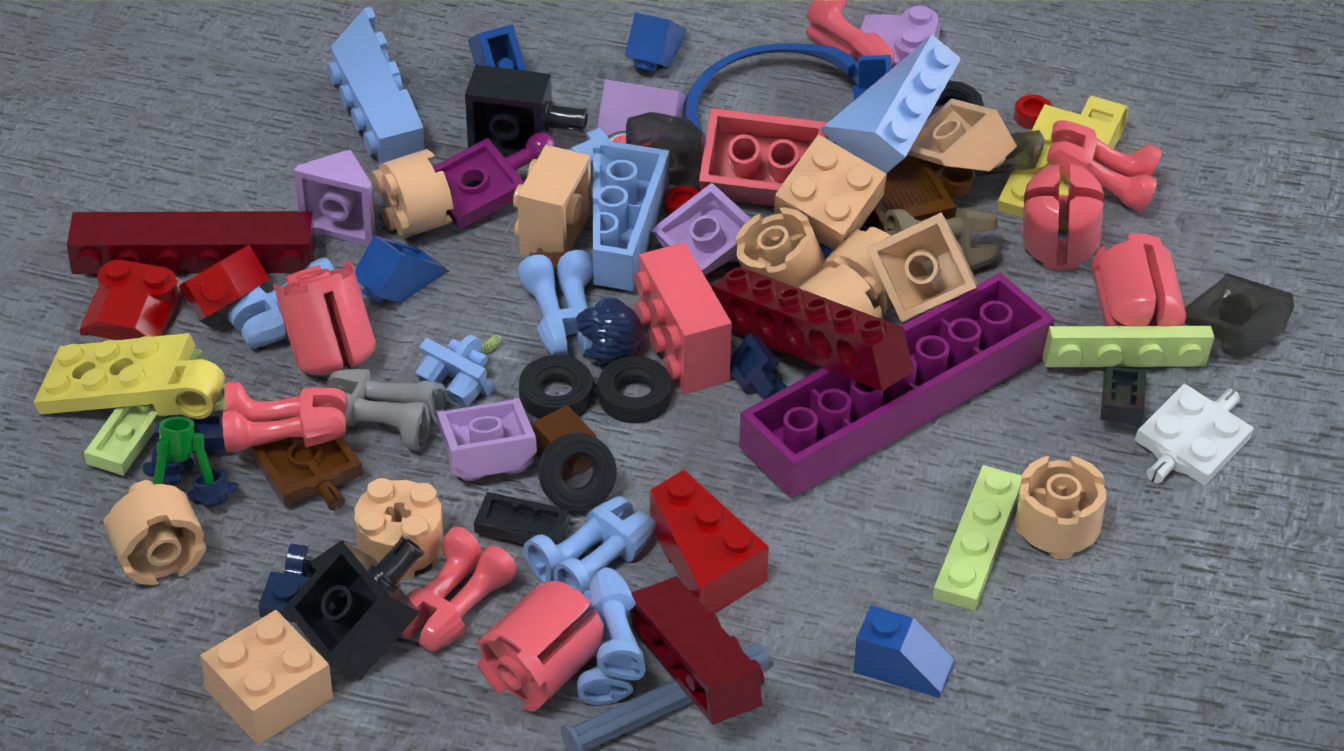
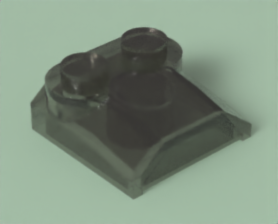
M656 112L629 117L626 121V144L669 150L668 190L678 186H690L700 191L699 178L705 147L704 133L690 119Z
M1226 273L1224 278L1185 307L1187 314L1185 323L1191 326H1211L1214 337L1220 339L1221 349L1225 354L1237 359H1245L1251 357L1286 329L1287 322L1294 309L1293 293Z

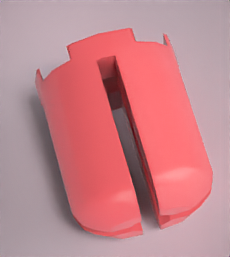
M1060 164L1047 166L1035 173L1026 185L1024 193L1022 227L1024 249L1026 250L1027 248L1035 259L1042 262L1044 268L1060 272L1078 269L1080 263L1088 260L1096 250H1099L1102 237L1104 209L1102 185L1091 172L1073 164L1069 166L1068 195H1059ZM1059 226L1067 227L1066 240H1058Z
M1128 234V241L1116 244L1108 250L1105 249V245L1099 249L1093 257L1091 269L1104 326H1184L1187 314L1172 254L1163 246L1162 240L1159 237L1149 234Z
M341 261L343 269L329 271V269H321L320 265L287 275L288 284L283 287L273 284L296 364L305 373L316 376H330L334 371L343 370V363H346L348 368L353 369L362 365L374 353L376 342L351 261Z
M545 582L536 586L474 644V646L480 645L482 658L477 662V666L498 694L507 689L526 702L521 709L535 711L543 706L598 653L599 647L603 644L605 638L604 624L596 609L589 610L584 616H580L590 606V601L579 590L564 582Z

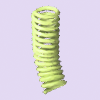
M499 335L497 337L491 336L490 339L484 343L482 342L481 353L484 354L485 352L487 354L494 351L502 343L501 337Z

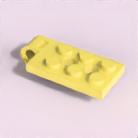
M1092 95L1088 98L1081 114L1044 104L998 199L997 210L1023 218L1026 185L1035 173L1050 166L1047 162V155L1050 146L1053 144L1051 134L1053 124L1056 121L1066 120L1095 130L1097 139L1114 149L1124 131L1129 107ZM1061 173L1059 195H1068L1069 179ZM1059 226V229L1066 231V226Z
M190 333L155 337L144 336L116 341L106 340L86 344H69L59 347L33 403L40 415L153 404L159 416L183 414L189 418L203 419L212 413L225 382V376L223 371L213 362L204 359L190 360L196 346Z

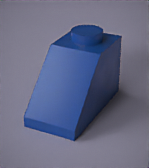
M635 12L625 56L635 61V68L656 72L657 66L669 68L685 38L687 29L669 19Z
M513 24L478 33L468 39L475 65L527 71Z
M374 235L357 265L355 273L358 283L364 286L362 293L370 299L379 303H383L385 299L402 303L442 276L446 267L419 248Z
M870 605L856 637L853 672L940 698L953 667L954 659L915 618Z

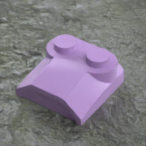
M918 5L905 10L902 15H865L860 30L866 34L877 33L895 53L894 62L891 66L894 68L931 34L938 39L941 21H939L936 12L926 6Z
M711 183L652 228L651 232L662 248L685 242L705 276L728 261L739 262L736 255L738 246L735 238L742 226L751 218L719 188Z
M519 398L448 411H436L439 427L449 455L450 471L455 476L465 481H475L486 475L504 472L517 474L523 472L534 462V454L537 452L536 436Z

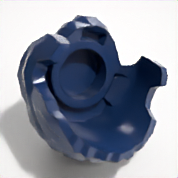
M613 297L603 298L594 307L586 308L577 314V330L593 342L592 347L586 349V356L591 362L611 363L623 357L636 356L643 337L642 323L636 312L626 306L624 302Z

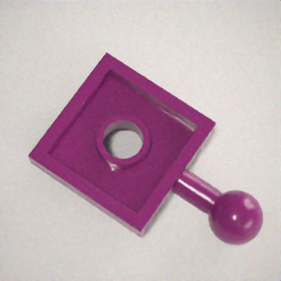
M536 133L529 138L525 149L507 158H504L487 138L433 166L435 173L443 170L453 202V209L447 210L446 213L451 217L456 226L462 229L512 203L517 186L524 184L516 170L531 163L533 159H538L545 145L557 147L554 138L546 133ZM473 180L481 182L479 185L474 187L465 186L467 183Z

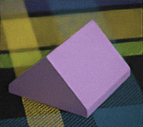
M605 79L597 128H600L607 137L618 131L634 132L642 138L643 146L671 150L684 113L687 96L680 91Z
M349 149L297 165L294 175L298 211H313L315 233L369 246L374 235L376 236L372 185L352 151Z

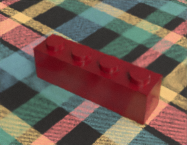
M676 576L631 592L636 603L635 607L630 610L633 631L712 725L762 706L761 686L764 685L765 679L761 666L755 659L750 660L742 651L741 645L735 636H729L721 627L716 614L713 612L709 613L703 607L694 590L689 591Z

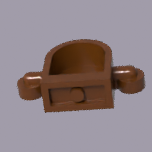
M907 155L886 173L884 195L864 222V226L867 230L870 227H876L885 232L884 218L887 211L892 209L906 210L916 220L921 221L942 212L945 219L954 218L956 215V205L951 198L962 197L971 192L973 172L967 168L947 166L943 169L942 176H937L933 168L925 161Z

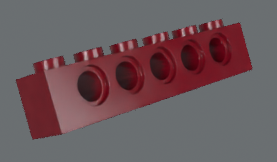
M743 267L729 271L724 278L711 285L713 292L732 323V332L745 337L749 333L756 335L767 346L880 391H884L914 372L904 327Z

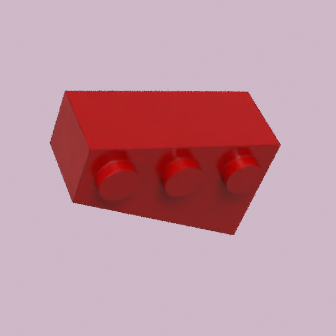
M682 470L650 489V517L656 521L654 534L668 562L673 564L680 581L689 591L694 590L697 593L701 604L709 613L719 612L767 581L769 546L688 472Z

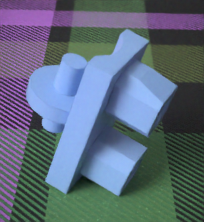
M468 335L461 342L452 339L448 344V349L428 338H425L419 346L424 355L415 372L419 382L432 381L442 383L446 376L451 377L453 381L446 389V392L454 402L465 408L469 406L479 393L489 397L494 391V384L486 379L487 370L483 366L486 365L488 356L481 353L482 341L478 337Z

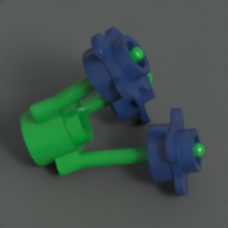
M170 417L159 423L160 440L157 441V447L152 451L151 461L143 465L144 474L149 477L154 476V485L163 484V482L172 485L179 484L183 481V474L186 470L193 468L194 461L190 456L191 452L195 451L202 473L192 481L194 489L188 492L189 500L201 501V504L206 507H214L226 502L229 498L228 494L238 490V484L236 482L229 483L225 471L211 470L204 448V434L195 433L194 422L185 417Z

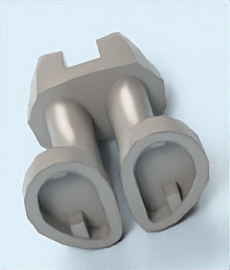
M369 369L334 371L326 383V388L340 389L346 393L347 404L344 414L346 426L354 427L359 422H378L395 426L400 430L404 446L409 450L418 452L423 451L427 445L430 434V422H438L436 411H444L446 403V390L441 383L432 381L417 383L377 382L371 380Z

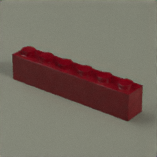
M313 211L72 212L66 245L72 274H97L104 264L112 260H126L165 267L172 270L175 274H199L248 245L251 246L266 273H295L306 269L314 261L316 239Z

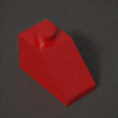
M248 245L180 284L179 287L200 321L267 282L270 278L251 246Z

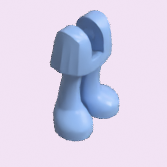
M572 250L560 258L557 264V279L568 307L561 310L556 296L555 275L550 259L544 255H532L525 258L519 264L517 272L522 286L535 297L542 312L543 319L537 326V332L544 348L550 355L567 356L566 335L577 334L581 353L586 355V349H590L593 342L577 330L576 317L578 313L588 308L584 288L593 276L592 257L583 250Z
M325 257L311 262L307 267L320 265L321 269L334 270L331 262ZM257 287L241 298L228 312V320L236 330L241 332L246 344L252 349L286 338V327L275 291L266 293L260 287Z
M618 496L591 510L586 515L587 522L560 544L556 545L552 539L543 534L533 536L524 544V556L530 569L540 582H564L583 594L585 591L590 590V582L593 576L614 559L620 556L627 562L634 560L651 539L656 529V521L642 511L632 514V504L624 497ZM597 543L600 544V546L597 549H595L592 553H590L588 556H586L582 560H578V558L593 545Z
M603 568L593 576L590 582V590L583 593L590 601V606L580 615L582 617L589 610L596 609L604 624L605 638L603 644L599 647L598 653H596L597 667L585 671L579 676L577 681V691L580 699L587 704L598 706L616 703L629 696L633 692L631 680L641 679L646 671L643 651L637 645L627 621L629 612L635 607L636 603L622 575L611 568Z

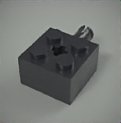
M476 64L465 92L468 148L488 138L502 156L507 158L525 149L529 138L536 133H546L552 136L553 128L585 133L587 128V108L558 106L552 101L551 74Z
M404 534L379 563L374 557L342 541L284 607V610L329 665L359 679L364 677L420 613L399 588V581L425 553L416 542Z

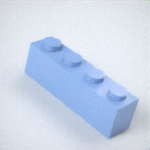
M367 7L360 12L331 46L332 62L327 64V70L332 85H339L340 98L344 108H351L352 121L356 131H363L364 143L368 154H375L379 164L425 150L424 128L407 89L403 90L400 72L395 61L390 62L386 50L387 42L382 31L375 33L376 16L372 7Z
M931 34L907 57L824 125L820 131L846 151L884 173L889 172L907 156L961 58Z
M593 138L594 285L633 291L635 285L634 274L639 272V254L647 251L652 236L651 229L655 227L664 196L669 187V150Z

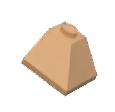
M951 98L925 122L907 155L943 166L991 171L1000 166L1006 160V156L1017 145L997 110Z
M942 212L866 247L901 322L977 288V281Z

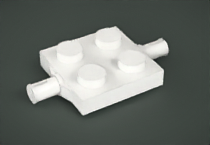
M1184 383L1137 431L1135 441L1150 450L1158 459L1146 472L1149 480L1152 481L1155 477L1154 483L1159 484L1174 470L1188 475L1205 486L1248 442L1254 430L1252 426L1229 412L1240 402L1239 394L1235 391L1232 395L1233 389H1226L1216 401H1212Z

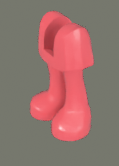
M814 0L806 15V18L811 22L806 29V35L815 44L843 50L857 61L861 56L891 55L892 66L895 53L877 33L866 34L856 28L841 14L848 0Z
M1058 120L1053 124L1051 134L1053 144L1050 146L1047 155V162L1050 165L1060 164V173L1068 179L1070 164L1083 167L1096 177L1104 189L1118 197L1124 205L1137 211L1143 210L1148 205L1157 185V180L1151 177L1160 161V148L1151 144H1145L1133 154H1126L1111 148L1097 139L1095 130L1066 120Z
M227 382L225 383L226 411H223L222 418L225 449L227 452H241L253 446L286 438L303 437L305 447H310L337 439L346 432V418L344 415L347 404L346 393L335 388H303L299 396L263 402L250 399L242 383Z
M459 526L452 527L443 538L442 548L446 557V563L442 570L423 589L416 588L407 594L409 600L420 613L401 633V636L408 639L413 637L425 623L419 637V644L432 653L443 649L465 633V624L462 618L491 591L509 584L518 572L516 562L507 551L501 547L491 545L482 553L479 542L473 534ZM474 572L467 584L449 602L445 600V597Z

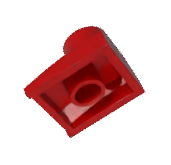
M112 260L104 264L98 270L97 279L99 286L80 326V335H91L112 340L135 339L144 336H164L184 298V294L179 287L184 282L176 277L172 270L165 267L126 260Z

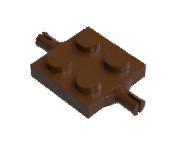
M343 436L310 447H305L303 437L286 438L248 448L253 460L285 507L311 496L321 495L328 509L335 511L336 506L340 509L345 503L344 497L336 486L363 476L362 463Z

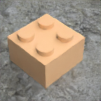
M818 134L775 194L774 214H780L779 208L783 207L799 210L808 217L818 242L834 251L855 229L861 228L884 195L886 173Z
M545 145L538 159L531 161L527 179L524 184L517 186L513 198V206L518 208V218L515 223L514 234L516 237H519V254L529 256L530 252H537L538 248H542L543 252L572 251L591 215L590 155Z
M274 610L200 655L206 690L257 745H260L333 699L329 664L277 610Z

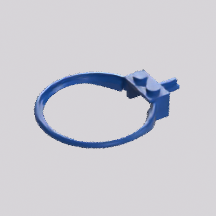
M801 43L767 44L740 50L711 65L695 81L686 97L684 105L685 129L691 143L703 157L706 136L697 118L699 99L717 71L743 58L765 53H798L825 60L840 68L857 84L853 85L855 100L892 69L891 55L861 56L857 61L845 51L835 47Z

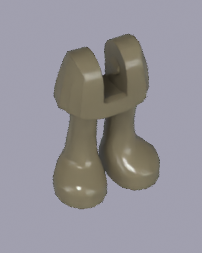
M961 208L954 218L946 219L971 270L988 265L1000 258L999 244L978 243L971 245L970 233L998 229L997 214L972 208ZM903 209L888 210L884 218L885 232L893 235L921 222V220H916Z

